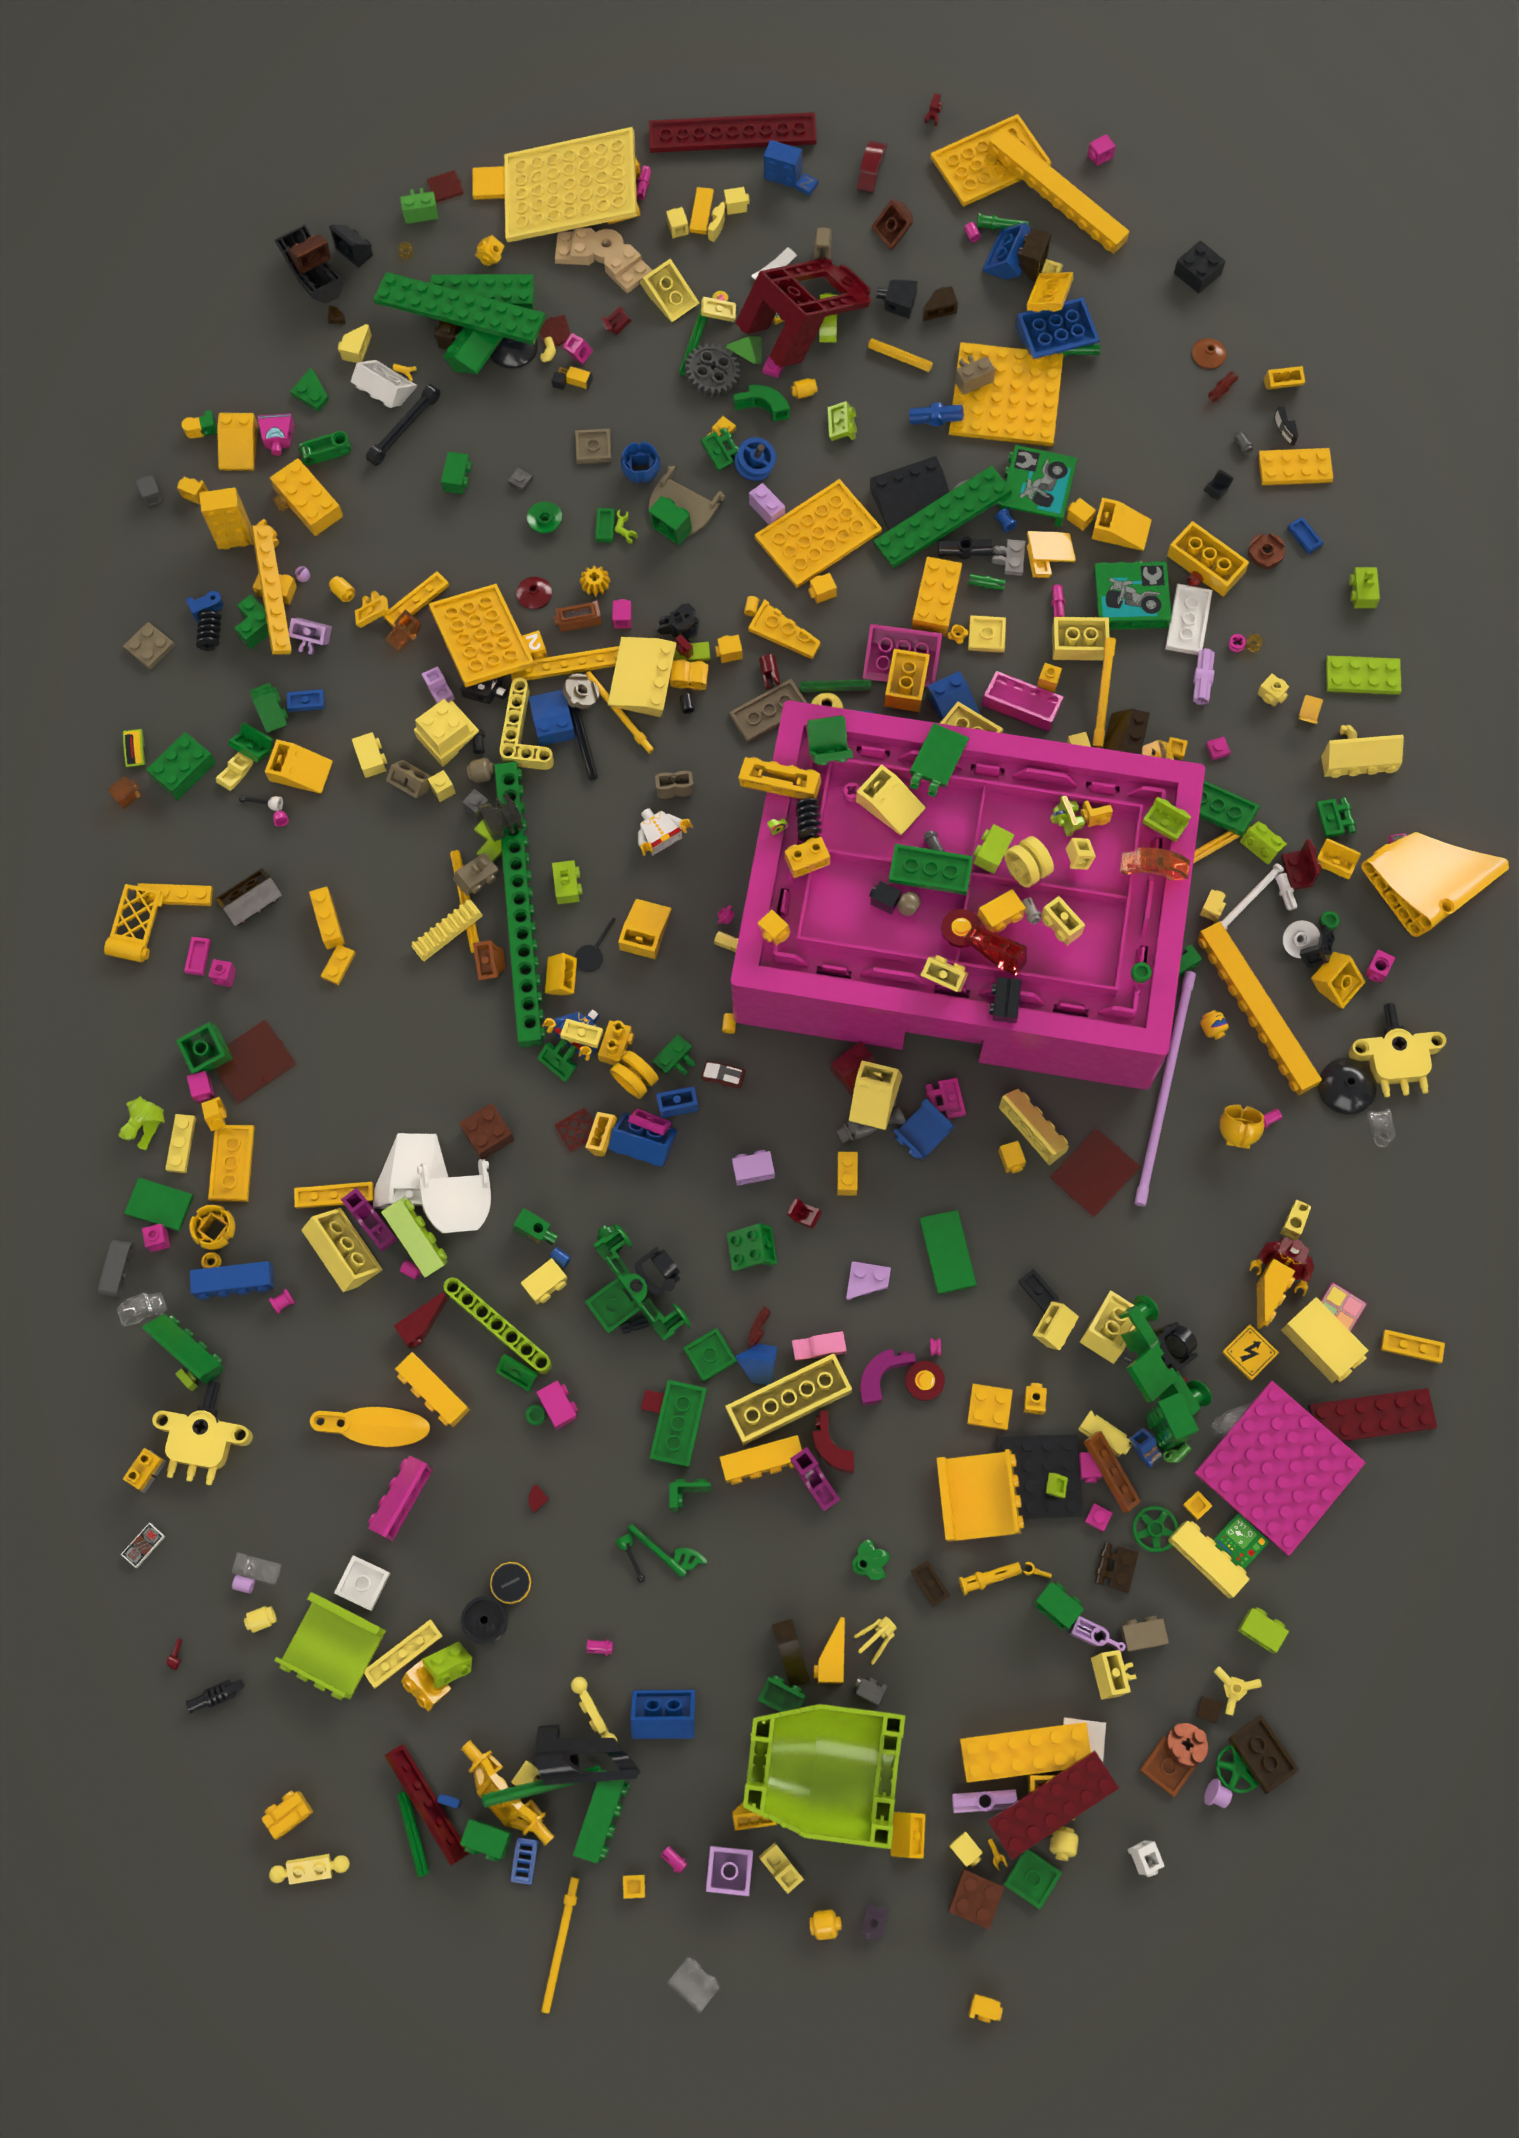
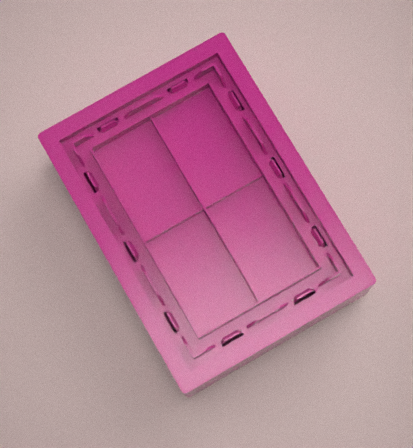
M790 700L784 702L773 761L778 762L780 765H793L799 769H812L820 773L821 785L816 799L820 800V804L817 806L821 809L818 813L821 814L819 821L822 824L818 828L822 829V833L818 835L822 837L831 859L830 865L793 878L785 860V850L792 845L805 843L798 839L799 832L797 831L796 804L801 799L767 792L731 975L734 1021L745 1025L855 1043L861 1041L863 1044L898 1050L903 1049L905 1032L981 1044L978 1063L1137 1089H1149L1170 1047L1205 775L1204 765L935 723L969 737V741L946 788L940 786L934 798L927 795L931 784L929 781L922 779L917 790L910 788V781L913 777L910 774V769L933 722ZM839 715L844 716L847 746L853 750V758H848L846 762H836L834 760L828 761L829 764L817 765L809 756L807 721ZM882 764L906 785L926 809L900 836L856 801H846L843 796L845 785L853 782L861 787ZM849 790L848 794H855V790ZM1061 796H1067L1069 801H1077L1079 810L1075 817L1081 816L1080 810L1083 807L1084 801H1089L1092 809L1111 805L1113 810L1111 820L1107 824L1088 827L1085 821L1083 828L1075 830L1072 836H1066L1063 827H1060L1058 823H1052L1050 817L1054 813L1053 809L1061 802ZM1157 797L1166 799L1171 805L1185 810L1191 816L1188 826L1176 843L1142 823ZM781 818L785 819L789 827L773 836L769 831L767 822L776 819V821L781 820ZM993 824L1014 834L1008 849L1018 845L1028 836L1037 838L1048 850L1054 869L1044 879H1039L1030 888H1025L1013 878L1006 866L1004 857L993 874L973 864L976 858L973 854L978 844L983 845L984 841L981 838L986 829L990 830ZM934 830L938 834L937 838L945 850L944 852L973 856L967 895L889 883L895 844L930 849L928 844L923 841V835L928 831ZM1071 838L1090 840L1096 857L1088 870L1070 869L1071 862L1066 847ZM882 881L900 890L901 897L905 892L911 891L916 893L920 897L921 903L913 915H902L898 911L897 906L891 915L870 905L871 897L869 894L873 886L877 887L879 882ZM1012 889L1021 901L1026 898H1032L1037 911L1041 912V914L1047 904L1060 896L1085 924L1083 934L1068 946L1056 938L1055 932L1050 927L1045 926L1042 918L1036 924L1027 922L1025 912L1024 917L1019 922H1011L999 933L989 934L980 921L981 932L979 939L971 946L965 948L951 946L943 938L941 931L943 919L949 912L955 909H966L977 915L981 906ZM771 910L789 925L791 931L789 937L777 946L772 941L769 943L763 938L758 926V922ZM939 955L946 958V963L952 966L954 963L965 967L964 971L969 974L961 992H956L921 976L928 957ZM1138 962H1144L1151 968V977L1145 983H1137L1131 978L1130 971ZM997 977L1022 980L1017 1023L993 1021V1015L989 1014L990 1002H995V995H991L992 983H997Z

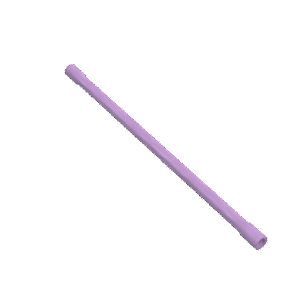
M1185 971L1182 992L1141 1179L1134 1204L1141 1207L1146 1206L1150 1179L1190 995L1195 982L1196 973L1192 971Z

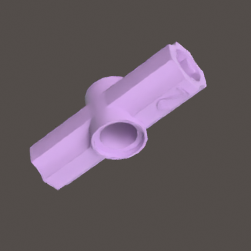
M1203 649L1198 652L1197 667L1195 668L1193 684H1195L1193 702L1198 705L1208 704L1210 699V690L1214 679L1213 664L1215 652L1211 649Z
M1016 1789L952 1794L953 1813L1004 1810L1017 1801ZM982 1795H987L990 1798V1804L986 1808L979 1804V1798Z

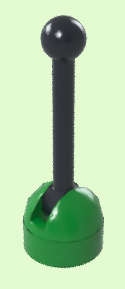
M630 1533L616 1539L615 1542L619 1549L627 1551L637 1573V1581L640 1583L644 1582L645 1576L641 1574L630 1550L633 1544Z

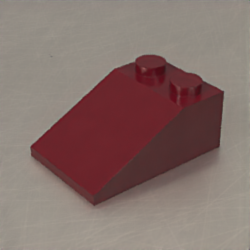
M861 1041L832 1062L830 1069L852 1097L861 1061L879 1064Z

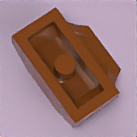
M492 940L473 943L478 980L498 978L499 974L506 969L503 948L496 946Z

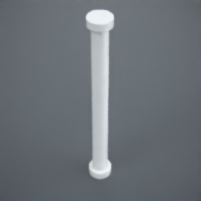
M1276 863L1266 877L1220 921L1226 930L1228 929L1227 926L1278 874L1284 872L1280 864Z

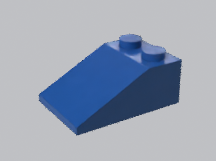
M960 671L927 686L926 696L940 721L945 718L957 701L980 714L970 688Z
M563 689L529 697L540 746L575 739Z

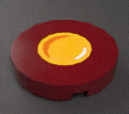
M955 909L949 912L943 919L941 926L942 936L951 946L958 948L969 947L979 939L981 932L980 920L970 910Z
M930 1361L914 1363L908 1369L905 1376V1386L913 1398L920 1401H930L941 1394L945 1385V1376L942 1369Z

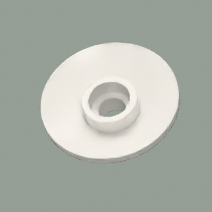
M1304 920L1293 922L1284 931L1283 946L1291 956L1301 958L1299 955L1301 949L1318 945L1320 932L1311 922ZM1299 935L1303 937L1301 942L1297 941Z

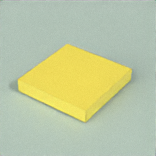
M970 615L968 651L1004 653L1006 618Z

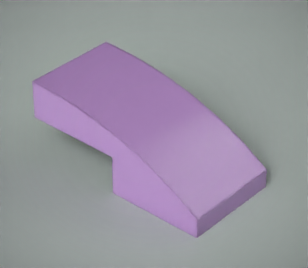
M438 666L422 673V677L437 704L443 699L447 702L455 699Z

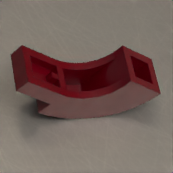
M869 141L860 167L861 172L857 190L874 193L881 163L884 162L888 144Z
M828 1410L820 1411V1416H816V1428H820V1431H812L813 1443L818 1455L833 1469L854 1474V1450L840 1449L832 1442L829 1436Z

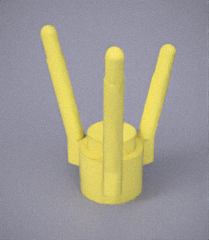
M886 1616L882 1620L879 1618L875 1623L854 1635V1638L857 1639L876 1628L875 1631L877 1633L858 1650L859 1653L867 1649L879 1636L883 1639L886 1637L872 1659L871 1665L875 1664L889 1641L895 1636L893 1632L897 1628Z

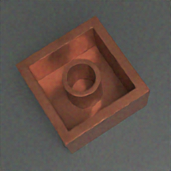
M493 1103L459 1122L480 1159H485L514 1141L512 1133Z
M962 1869L947 1911L986 1929H990L1005 1887Z

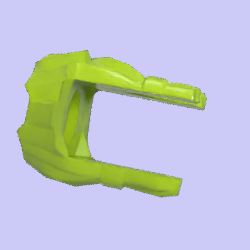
M139 1096L126 1103L130 1118L127 1124L120 1129L121 1131L118 1135L124 1140H132L136 1137L138 1129L143 1126L144 1135L137 1146L142 1150H147L148 1144L159 1125L165 1123L164 1109Z

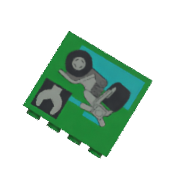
M1015 445L1014 452L1010 451L1008 462H1011L1010 467H1006L1004 477H1007L1005 482L1011 488L1012 494L998 502L997 507H1000V510L1009 508L1056 518L1054 526L1061 527L1077 458Z
M1167 562L1095 563L1093 576L1096 579L1098 618H1109V630L1169 628L1172 619Z

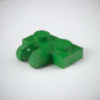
M678 1034L652 1061V1064L666 1076L673 1068L684 1076L688 1073L679 1064L681 1060L691 1067L696 1065L686 1055L692 1049V1046Z
M562 1039L556 1047L550 1042L545 1044L537 1059L566 1082L569 1081L577 1068V1065L570 1060L577 1048L572 1045L564 1055L561 1051L567 1045L568 1040Z

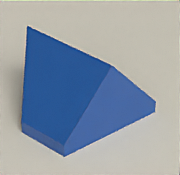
M756 1344L735 1356L752 1384L767 1386L772 1383L777 1346Z

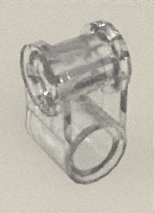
M1385 1108L1384 1111L1378 1112L1368 1111V1123L1371 1127L1375 1144L1379 1147H1387L1396 1135L1390 1109ZM1381 1133L1386 1134L1388 1136V1139H1384L1381 1136Z

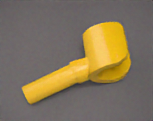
M1031 1562L1025 1563V1565L1033 1568L1031 1572L1023 1571L1025 1575L1032 1576L1035 1574L1051 1579L1052 1574L1035 1568Z
M989 1839L988 1843L994 1855L993 1864L1000 1871L998 1863L1003 1861L1006 1867H1008V1863L1005 1857L997 1850L993 1839Z

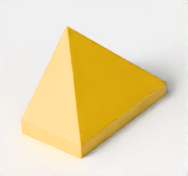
M743 1802L732 1812L735 1831L777 1825L776 1822L744 1808Z

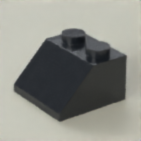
M331 224L329 226L335 249L359 268L373 256L371 243L367 239L360 237L355 229L352 230L347 225Z

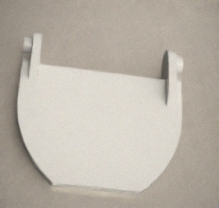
M479 1159V1175L437 1179L428 1178L426 1163H421L420 1166H417V1173L420 1174L419 1187L422 1206L427 1218L441 1233L475 1231L482 1226L491 1204V1189L487 1172L489 1168L488 1161Z

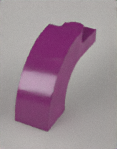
M357 1187L341 1199L381 1252L397 1241V1238Z
M807 1447L790 1458L801 1481L823 1512L840 1500Z

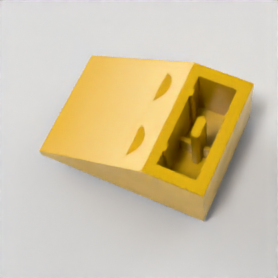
M1102 497L1092 539L1144 551L1152 520L1120 501Z
M276 740L265 773L270 782L322 794L333 761L296 744Z
M636 899L624 923L618 941L619 949L656 960L672 908Z
M1275 1259L1265 1268L1257 1283V1328L1259 1330L1264 1325L1268 1326L1273 1321L1277 1313L1274 1309H1277L1286 1297L1283 1293H1286L1295 1280L1292 1277L1295 1270Z

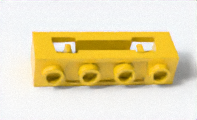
M756 757L744 758L738 777L741 787L801 800L817 798L821 785L820 773L815 770H803L793 765L784 766L775 761L765 762Z

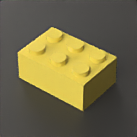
M1054 617L1052 625L1053 660L1103 661L1105 638L1109 637V618Z

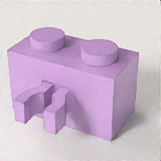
M291 618L289 637L303 640L299 646L298 651L304 652V647L308 643V654L312 655L314 654L313 643L320 645L329 644L332 626L302 618Z

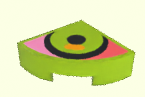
M783 818L779 821L773 819L767 822L769 831L773 836L789 827V824Z

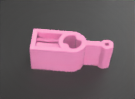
M843 1331L792 1341L795 1361L824 1358L833 1353L835 1356L846 1354Z

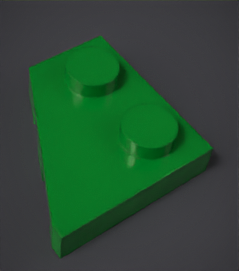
M312 368L305 373L290 391L293 397L317 412L329 401L328 395Z

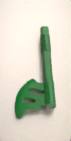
M633 1524L628 1527V1530L638 1540L652 1550L681 1578L687 1574V1570H693L698 1563H707L702 1554L690 1548L675 1549V1556L672 1559L653 1543L649 1537L644 1535L640 1529ZM684 1554V1562L679 1565L680 1558ZM691 1556H694L695 1559L691 1564H689L688 1562Z

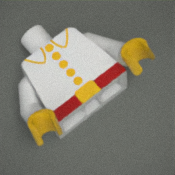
M648 808L641 813L644 821L640 823L641 829L638 831V845L642 850L643 856L646 855L645 852L650 851L653 856L682 839V831L687 833L686 828H693L689 819L682 820L671 814H665L663 811L654 815L651 809Z

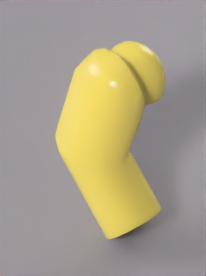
M552 337L544 339L546 350L540 355L544 363L550 362L556 354Z
M1347 724V726L1342 725L1340 727L1341 735H1346L1348 739L1357 738V732L1351 725Z

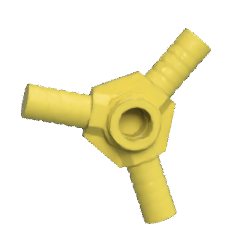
M1220 1666L1214 1670V1673L1224 1682L1223 1686L1228 1698L1225 1710L1227 1715L1233 1716L1236 1702L1247 1693V1690L1262 1687L1260 1679L1244 1682V1680L1235 1677L1230 1678Z

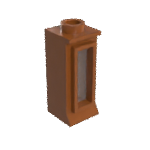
M598 600L586 604L559 609L555 608L557 615H553L555 626L559 625L560 632L602 625Z

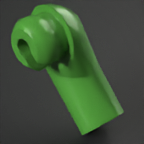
M1185 1442L1179 1449L1165 1450L1162 1456L1166 1462H1181L1192 1448Z

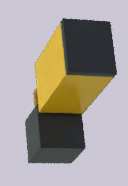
M570 366L569 370L560 367L559 371H555L551 380L552 387L563 390L567 382V384L589 390L593 381L592 372Z

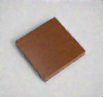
M1163 1736L1139 1771L1174 1798L1196 1766L1185 1768L1177 1765L1172 1760L1173 1758L1170 1753L1166 1751V1737Z

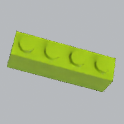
M404 1196L385 1208L381 1213L423 1276L427 1277L448 1262L446 1260L447 1255L442 1248H438L435 1243V1236L431 1232L428 1233L424 1227L426 1224L420 1215H416L413 1210L415 1209L413 1203Z

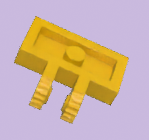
M377 591L371 592V599L368 596H364L362 598L363 606L355 610L356 625L362 628L389 613L387 598L383 595L380 596Z

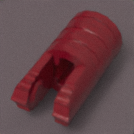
M772 654L763 655L759 658L764 685L766 690L772 688L771 678H773L776 686L780 685L781 681L775 656Z

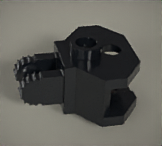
M689 603L681 604L675 611L670 612L669 616L659 618L660 625L657 627V632L663 635L672 634L673 637H678L681 634L690 642L698 634L699 619L694 616L695 609Z

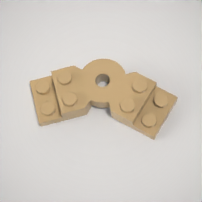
M576 228L574 231L558 232L555 253L556 264L590 265L595 259L597 262L604 264L605 272L626 293L640 285L641 279L653 271L642 260L641 254L630 244L623 243L622 236L615 230L602 229L595 232L592 228Z

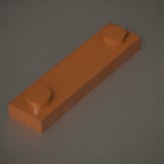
M1102 1431L1095 1432L1084 1441V1444L1123 1513L1129 1512L1141 1501Z

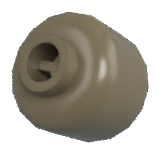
M487 758L472 760L467 766L468 777L475 783L491 781L493 774H495V765Z

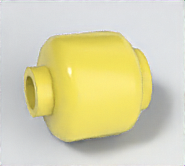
M1060 1827L1051 1833L1050 1852L1056 1855V1859L1068 1861V1858L1074 1857L1077 1854L1078 1835L1071 1828Z

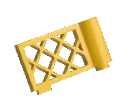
M125 884L110 937L105 942V955L142 963L148 959L150 950L147 948L158 907H162L165 898L161 891ZM129 890L136 891L139 895L131 901L127 898ZM150 894L156 895L154 902L147 905L144 898ZM142 900L145 907L136 912L132 905ZM130 907L134 914L124 919L122 915L123 910ZM148 910L150 917L142 923L139 915ZM136 917L140 925L130 929L127 922ZM125 924L129 931L123 935H118V928ZM143 928L145 931L143 940L136 938L133 933Z

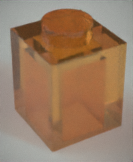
M125 776L107 789L123 809L141 796L137 790L139 786L133 779L129 781Z

